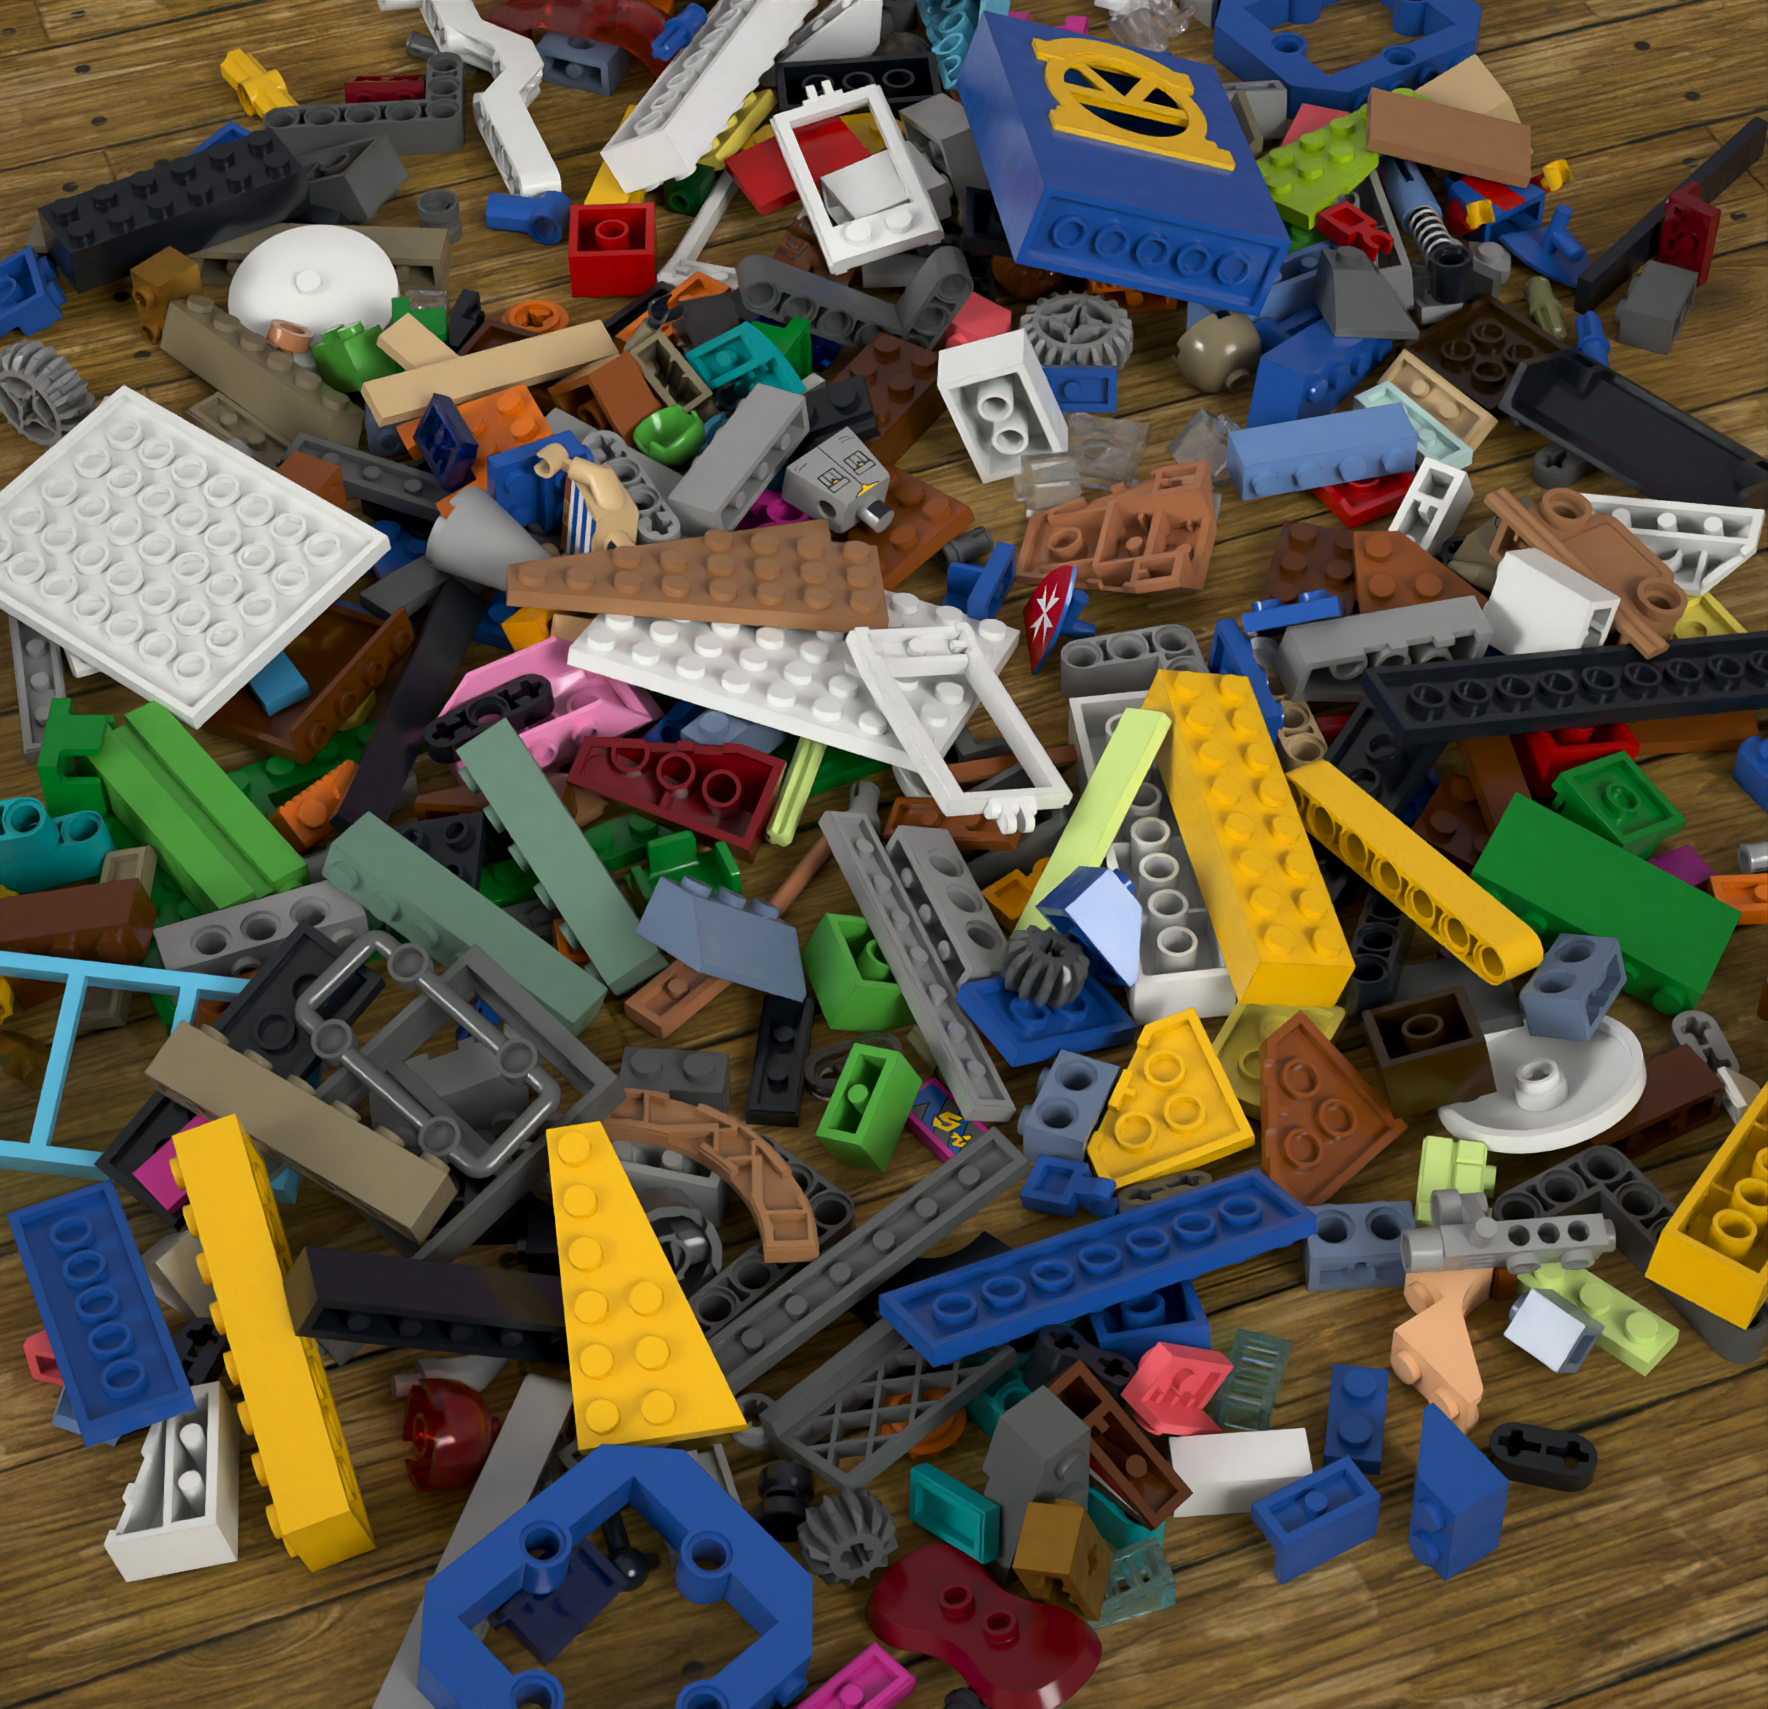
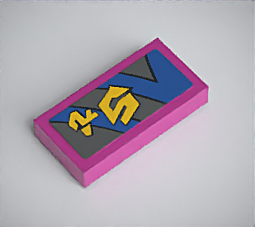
M935 1077L921 1084L905 1123L943 1163L947 1162L988 1131L980 1121H965L952 1093Z

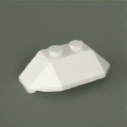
M833 0L804 22L801 28L792 33L788 39L789 45L777 53L773 59L774 62L784 63L870 57L880 43L883 0ZM775 63L758 79L763 86L776 87Z
M1580 493L1590 502L1592 514H1609L1617 518L1671 569L1674 574V583L1680 586L1686 595L1702 597L1756 553L1765 518V510Z

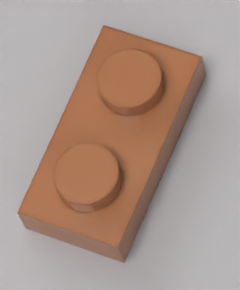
M676 959L624 1002L625 1016L663 1041L732 982L700 973L679 959Z

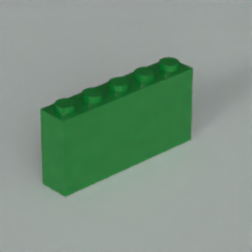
M1515 792L1469 876L1531 927L1538 935L1542 947L1550 950L1560 933L1618 938L1627 978L1621 990L1673 1018L1681 1012L1693 1010L1702 997L1742 914L1739 910L1518 792Z

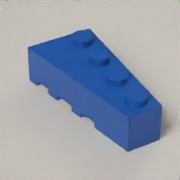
M1323 317L1261 355L1246 429L1329 415L1388 357L1393 340L1334 337L1325 318Z

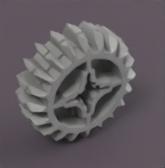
M1069 289L1065 295L1052 292L1050 299L1038 298L1036 305L1027 306L1026 314L1021 316L1018 330L1025 329L1040 365H1069V360H1076V365L1117 366V370L1124 369L1125 362L1130 359V353L1133 350L1134 329L1132 321L1127 316V310L1118 308L1116 300L1105 301L1104 294L1090 296L1087 290L1082 294H1074Z
M25 338L19 343H14L11 347L8 345L0 352V412L4 413L7 417V424H12L18 430V435L23 434L30 441H34L41 446L48 445L50 448L54 446L96 409L92 404L95 397L87 391L86 386L88 383L81 380L77 374L78 369L72 368L67 363L66 356H58L52 346L45 348L42 342L38 340L31 342Z

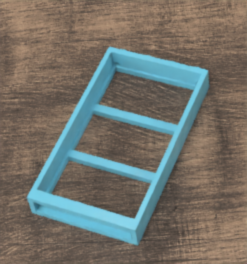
M0 951V976L66 983L30 1143L0 1140V1168L100 1181L110 1179L94 1165L104 1152L51 1146L87 986L179 996L171 1029L172 1034L181 1020L192 1026L194 1025L199 999L233 1002L251 979ZM323 1062L319 1064L305 1081L315 1090L320 1086L324 1067ZM286 1168L271 1182L276 1202L296 1203L301 1175Z

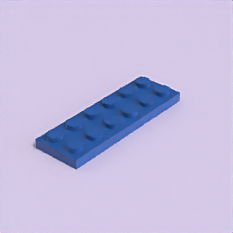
M112 1179L6 1214L85 1447L88 1448L197 1409L191 1388Z

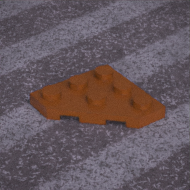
M888 463L884 468L889 473L890 481L884 503L894 511L893 520L879 533H876L861 520L849 529L848 541H861L868 545L877 546L884 590L891 591L944 547L949 540L956 537L974 522L975 518L968 505Z
M1353 532L1352 552L1357 615L1471 595L1475 596L1483 610L1485 604L1489 601L1487 597L1402 532ZM1491 645L1487 647V650H1498Z
M1302 1010L1298 1011L1259 1046L1262 1173L1304 1206L1324 1204L1409 1126L1401 1118L1393 1119L1386 1101Z

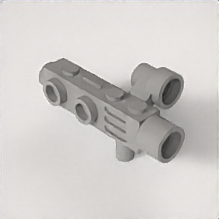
M1457 1189L1433 1190L1430 1198V1213L1433 1227L1403 1229L1400 1238L1401 1258L1406 1273L1507 1266V1270L1511 1274H1526L1540 1269L1543 1263L1561 1262V1266L1565 1270H1578L1592 1266L1595 1263V1259H1599L1602 1253L1614 1252L1616 1247L1614 1224L1611 1219H1604L1603 1213L1495 1221L1488 1217V1203L1484 1192L1459 1194Z

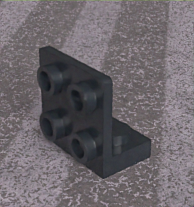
M484 811L394 825L395 831L478 892H480L482 865L487 861L507 858L509 840L502 832L499 834Z

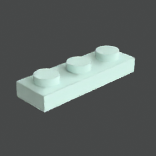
M1389 380L1354 396L1353 410L1401 402L1418 435L1415 463L1420 467L1425 457L1457 469H1462L1472 464L1473 450Z

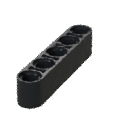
M1416 833L1418 836H1420L1423 840H1425L1428 843L1425 837ZM1371 885L1369 886L1350 947L1356 967L1345 985V1012L1353 1020L1362 1023V1011L1394 1002L1416 927V923Z

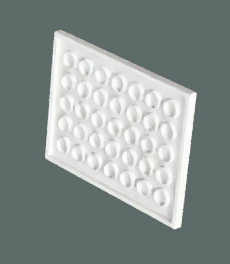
M123 385L0 492V609L148 701H156L166 707L174 717L197 730L391 549L387 535Z
M681 534V539L692 538ZM884 590L889 616L888 629L954 626L955 622H968L972 626L983 653L997 677L1018 646L1021 630L1007 627L999 620L984 619L979 621L967 617V614L952 606H937L921 601L909 593H894ZM599 613L569 647L568 665L918 773L861 678L845 641L848 633ZM964 674L894 678L941 757L944 758L981 700Z

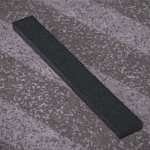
M1759 117L1752 119L1673 191L1681 189L1694 180L1701 184L1699 199L1710 204L1763 156L1768 121ZM1670 194L1578 276L1574 311L1583 315L1588 310H1595L1659 251L1657 242L1664 228L1666 217L1664 206Z
M453 576L443 584L328 821L329 824L342 833L368 811L387 823L425 741L424 730L430 722L435 720L489 604Z

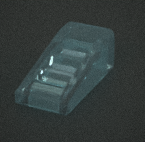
M1238 1329L1228 1358L1234 1365V1368L1218 1388L1214 1402L1213 1421L1216 1424L1251 1432L1267 1431L1270 1429L1292 1349V1340ZM1246 1348H1249L1258 1351H1263L1271 1354H1276V1357L1253 1353L1245 1350ZM1242 1361L1271 1367L1272 1369L1267 1371L1241 1364ZM1238 1376H1242L1259 1381L1267 1382V1384L1262 1385L1254 1382L1240 1380L1237 1378ZM1234 1390L1255 1394L1263 1397L1262 1399H1257L1240 1394H1235Z
M1156 1537L1136 1542L1112 1553L1114 1558L1105 1593L1108 1600L1102 1604L1099 1622L1084 1621L1096 1630L1175 1605L1176 1580ZM1147 1573L1150 1580L1144 1583L1140 1574ZM1123 1579L1126 1580L1130 1589L1124 1593L1121 1592L1117 1581Z

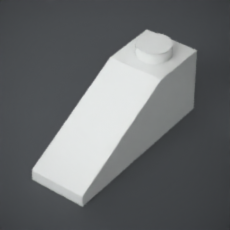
M1425 457L1388 531L1402 532L1432 556L1439 553L1444 541L1451 538L1474 495L1467 472Z

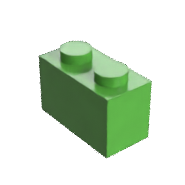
M357 321L347 326H344V324L336 325L319 334L322 341L310 346L309 349L325 384L341 393L359 392L363 382L396 374L395 361L376 345L378 336L383 332L380 324L363 326L361 321Z
M854 1043L815 1136L839 1164L884 1174L921 1087L922 1079L899 1051Z

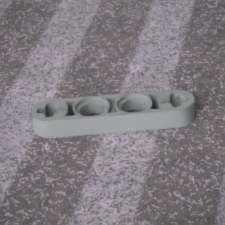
M606 430L594 431L588 434L583 439L582 445H587L590 448L595 463L599 465L609 464L617 476L631 477V481L622 482V485L635 504L644 503L652 506L649 509L638 510L637 544L643 545L681 539L679 519L623 439L617 433ZM611 455V459L607 461L606 456ZM656 525L657 531H652V526Z

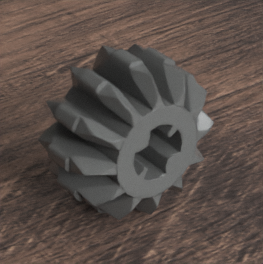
M1029 925L1026 931L1016 930L1013 937L1009 939L1000 960L999 974L1005 979V988L1019 993V1000L1029 999L1034 1001L1038 1008L1047 1003L1052 1008L1059 1009L1063 1003H1073L1076 996L1080 994L1089 973L1088 966L1090 960L1083 954L1084 946L1069 941L1068 933L1060 935L1055 933L1051 926L1046 930H1041L1035 925Z
M846 1486L838 1497L831 1499L824 1494L822 1505L805 1508L807 1519L796 1527L799 1546L802 1550L800 1555L806 1567L811 1569L813 1575H818L827 1586L840 1580L847 1587H850L858 1577L864 1576L871 1580V1571L875 1567L889 1566L887 1555L898 1548L896 1529L893 1525L894 1519L888 1507L883 1506L881 1500H877L868 1489L861 1490L855 1494Z

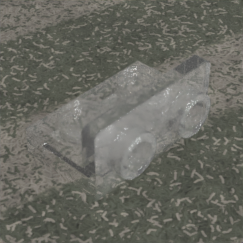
M1130 0L1106 23L1121 44L1159 53L1170 45L1167 40L1169 36L1173 39L1190 26L1188 19L1198 9L1193 3L1179 11L1173 0Z

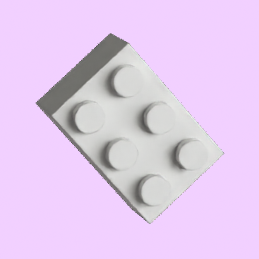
M1024 328L939 351L937 386L983 484L1067 463L1068 426Z

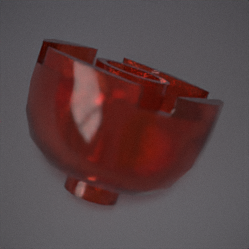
M448 1378L418 1379L421 1385H412L408 1392L403 1421V1441H413L417 1460L405 1459L410 1482L418 1493L441 1492L465 1487L480 1476L500 1433V1421L497 1416H491L486 1400L474 1387L467 1383Z

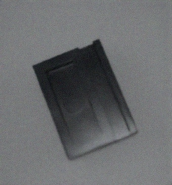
M862 374L802 395L806 399L810 431L791 456L795 462L845 427L850 428L862 442L881 436L868 385Z

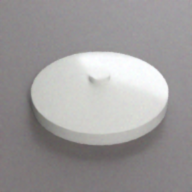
M307 225L286 230L267 239L243 260L230 285L228 309L229 314L237 317L242 325L265 338L267 337L272 320H285L298 324L313 333L310 344L312 346L322 341L320 333L339 324L347 326L357 321H361L363 326L380 324L384 332L392 325L391 298L400 297V288L389 257L370 238L352 229L340 226ZM267 340V342H268L270 345H272L273 347H275V348L277 349V346H275L274 344L270 343V342ZM310 349L307 353H293L294 362L307 371L321 376Z
M1523 1014V1027L1484 1035L1497 1092L1480 1096L1471 1102H1457L1437 1108V1112L1442 1124L1452 1135L1460 1140L1485 1143L1489 1151L1524 1154L1565 1148L1604 1132L1623 1119L1640 1099L1646 1085L1647 1074L1643 1051L1637 1037L1629 1028L1606 1015L1589 1042L1530 1036L1526 1016Z

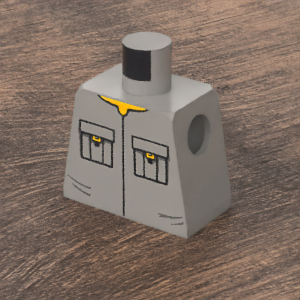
M845 427L786 468L781 498L815 520L828 519L829 529L835 533H844L861 520L876 533H879L891 523L895 514L884 503L890 481L888 471L848 427Z

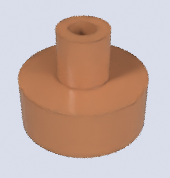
M275 319L271 322L266 338L270 343L277 346L280 352L293 356L294 352H308L313 333L298 324Z

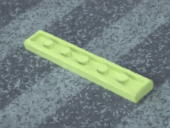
M1126 707L1010 938L1013 937L1016 930L1026 931L1029 925H1035L1041 930H1046L1051 925L1035 906L1078 866L1100 867L1172 724V720L1164 712Z

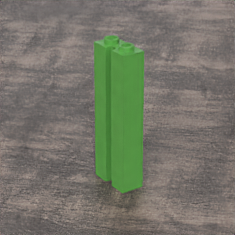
M152 701L125 714L126 724L114 730L107 724L103 749L100 755L77 756L81 775L83 777H100L102 779L109 808L142 846L150 845L158 854L157 863L202 915L311 884L308 864L172 713L156 701Z

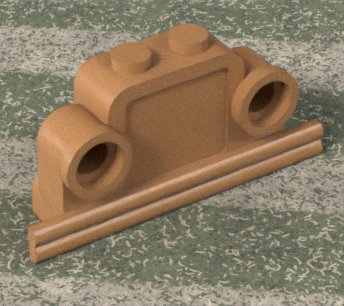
M1505 487L1498 489L1496 492H1490L1485 496L1483 502L1502 519L1488 552L1498 563L1504 558L1506 551L1537 548L1621 598L1604 646L1632 644L1647 660L1669 649L1670 645L1665 640H1669L1677 621L1684 614L1688 604L1687 596L1683 589L1674 583V574L1671 569L1617 518L1606 513L1592 514L1590 502L1582 494L1568 488L1548 490L1544 494L1541 503L1526 508Z

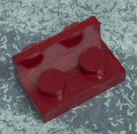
M426 74L350 76L344 82L345 104L426 99Z
M1693 180L1681 189L1673 191L1666 200L1664 212L1666 213L1664 228L1657 242L1659 248L1657 262L1699 272L1696 285L1698 288L1708 280L1722 210L1699 199L1701 184Z

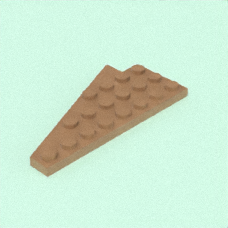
M817 519L734 532L711 529L705 533V536L637 546H619L609 550L508 564L506 606L849 633L855 627H869L870 630L888 629L889 624L877 546L868 545L861 541L831 542L828 519Z

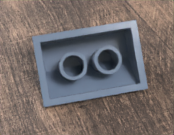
M684 875L681 882L660 876L636 929L637 934L700 973L803 1003L807 992L795 927L778 918L781 909L753 897L751 904H747V898L719 886L716 894L712 893L711 886L687 875Z

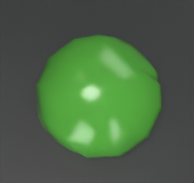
M671 405L645 418L635 428L633 439L640 452L666 467L680 466L693 459L705 443L704 423L695 410L690 411L692 415H689L681 405Z

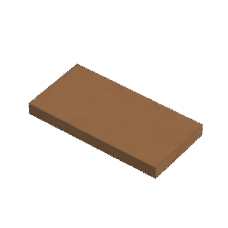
M1374 87L1371 88L1367 98L1366 150L1523 189L1527 188L1531 179V126Z

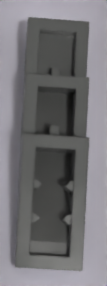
M424 555L388 574L359 593L363 609L377 618L386 621L399 606L406 608L408 617L417 610L428 616L443 584L451 576L477 595L483 593L489 586L439 571L430 565L432 562Z

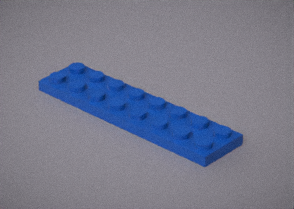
M1254 1168L878 1295L879 1312L933 1367L957 1362L962 1357L991 1347H1000L1011 1340L1040 1331L1046 1325L1060 1324L1088 1313L1101 1312L1111 1305L1131 1298L1146 1296L1157 1289L1183 1280L1198 1278L1203 1273L1229 1264L1244 1262L1249 1257L1266 1251L1290 1246L1295 1241L1316 1234V1215L1260 1170Z

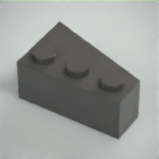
M1044 1385L999 1416L982 1467V1471L989 1476L983 1496L1000 1506L999 1557L996 1560L985 1563V1565L988 1566L1004 1589L1019 1579L1012 1566L1028 1502L1049 1504V1501L1052 1499H1066L1078 1503L1088 1513L1091 1429Z

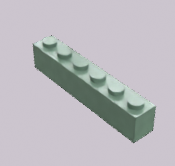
M503 718L458 748L456 752L465 764L463 768L458 770L460 776L474 796L482 791L490 804L483 808L484 813L499 834L507 829L515 843L508 847L509 852L524 873L532 868L540 880L539 883L533 886V889L549 912L557 907L564 917L565 922L558 927L574 951L581 947L586 951L591 959L589 963L584 965L587 973L606 987H609L620 1000L667 968L669 963L658 946L636 933L641 920L507 718Z
M370 811L365 813L331 843L321 875L327 878L335 888L347 893L367 908L378 920L386 922L410 940L411 943L421 945L432 958L447 969L476 943L576 1038L596 1019L609 988Z

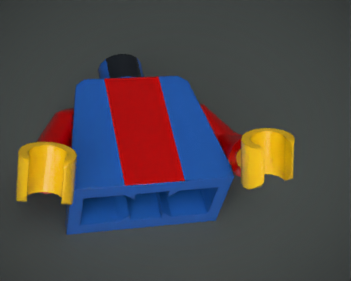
M1560 159L1545 165L1542 169L1543 173L1532 177L1526 189L1450 171L1443 181V188L1448 192L1444 215L1450 234L1454 237L1463 236L1468 242H1495L1504 245L1498 239L1500 235L1531 230L1541 226L1545 194L1558 190L1562 183L1572 180L1567 161Z

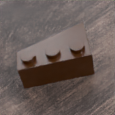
M139 878L0 898V951L130 965L148 956L158 911ZM4 976L25 1011L64 994L66 983Z

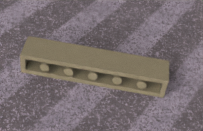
M190 295L188 299L169 301L160 344L161 349L292 443L299 432H303L357 450L366 412L352 403L346 394L332 389L322 381L319 375L307 371L294 362V358L291 355L280 352L270 345L264 336L252 332L242 325L237 317L227 314L214 305L212 299L203 295Z
M183 1020L180 1021L144 1072L159 1093L209 1122L235 1113L260 1152L422 1246L458 1192L448 1175L450 1168L443 1161L425 1151L422 1152L420 1157L403 1148L405 1142L398 1135L383 1126L378 1125L375 1131L359 1123L360 1115L338 1100H333L331 1105H328L314 1097L317 1091L301 1078L290 1074L285 1080L271 1072L272 1064L256 1052L246 1049L243 1054H240L227 1046L230 1041L213 1027L202 1024L200 1029H197Z

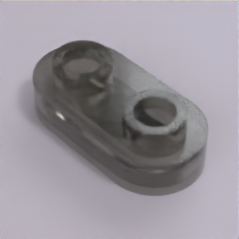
M873 1031L814 1052L808 1057L804 1065V1080L807 1091L816 1099L830 1101L854 1043L899 1051L903 1055V1046L900 1040L890 1033Z

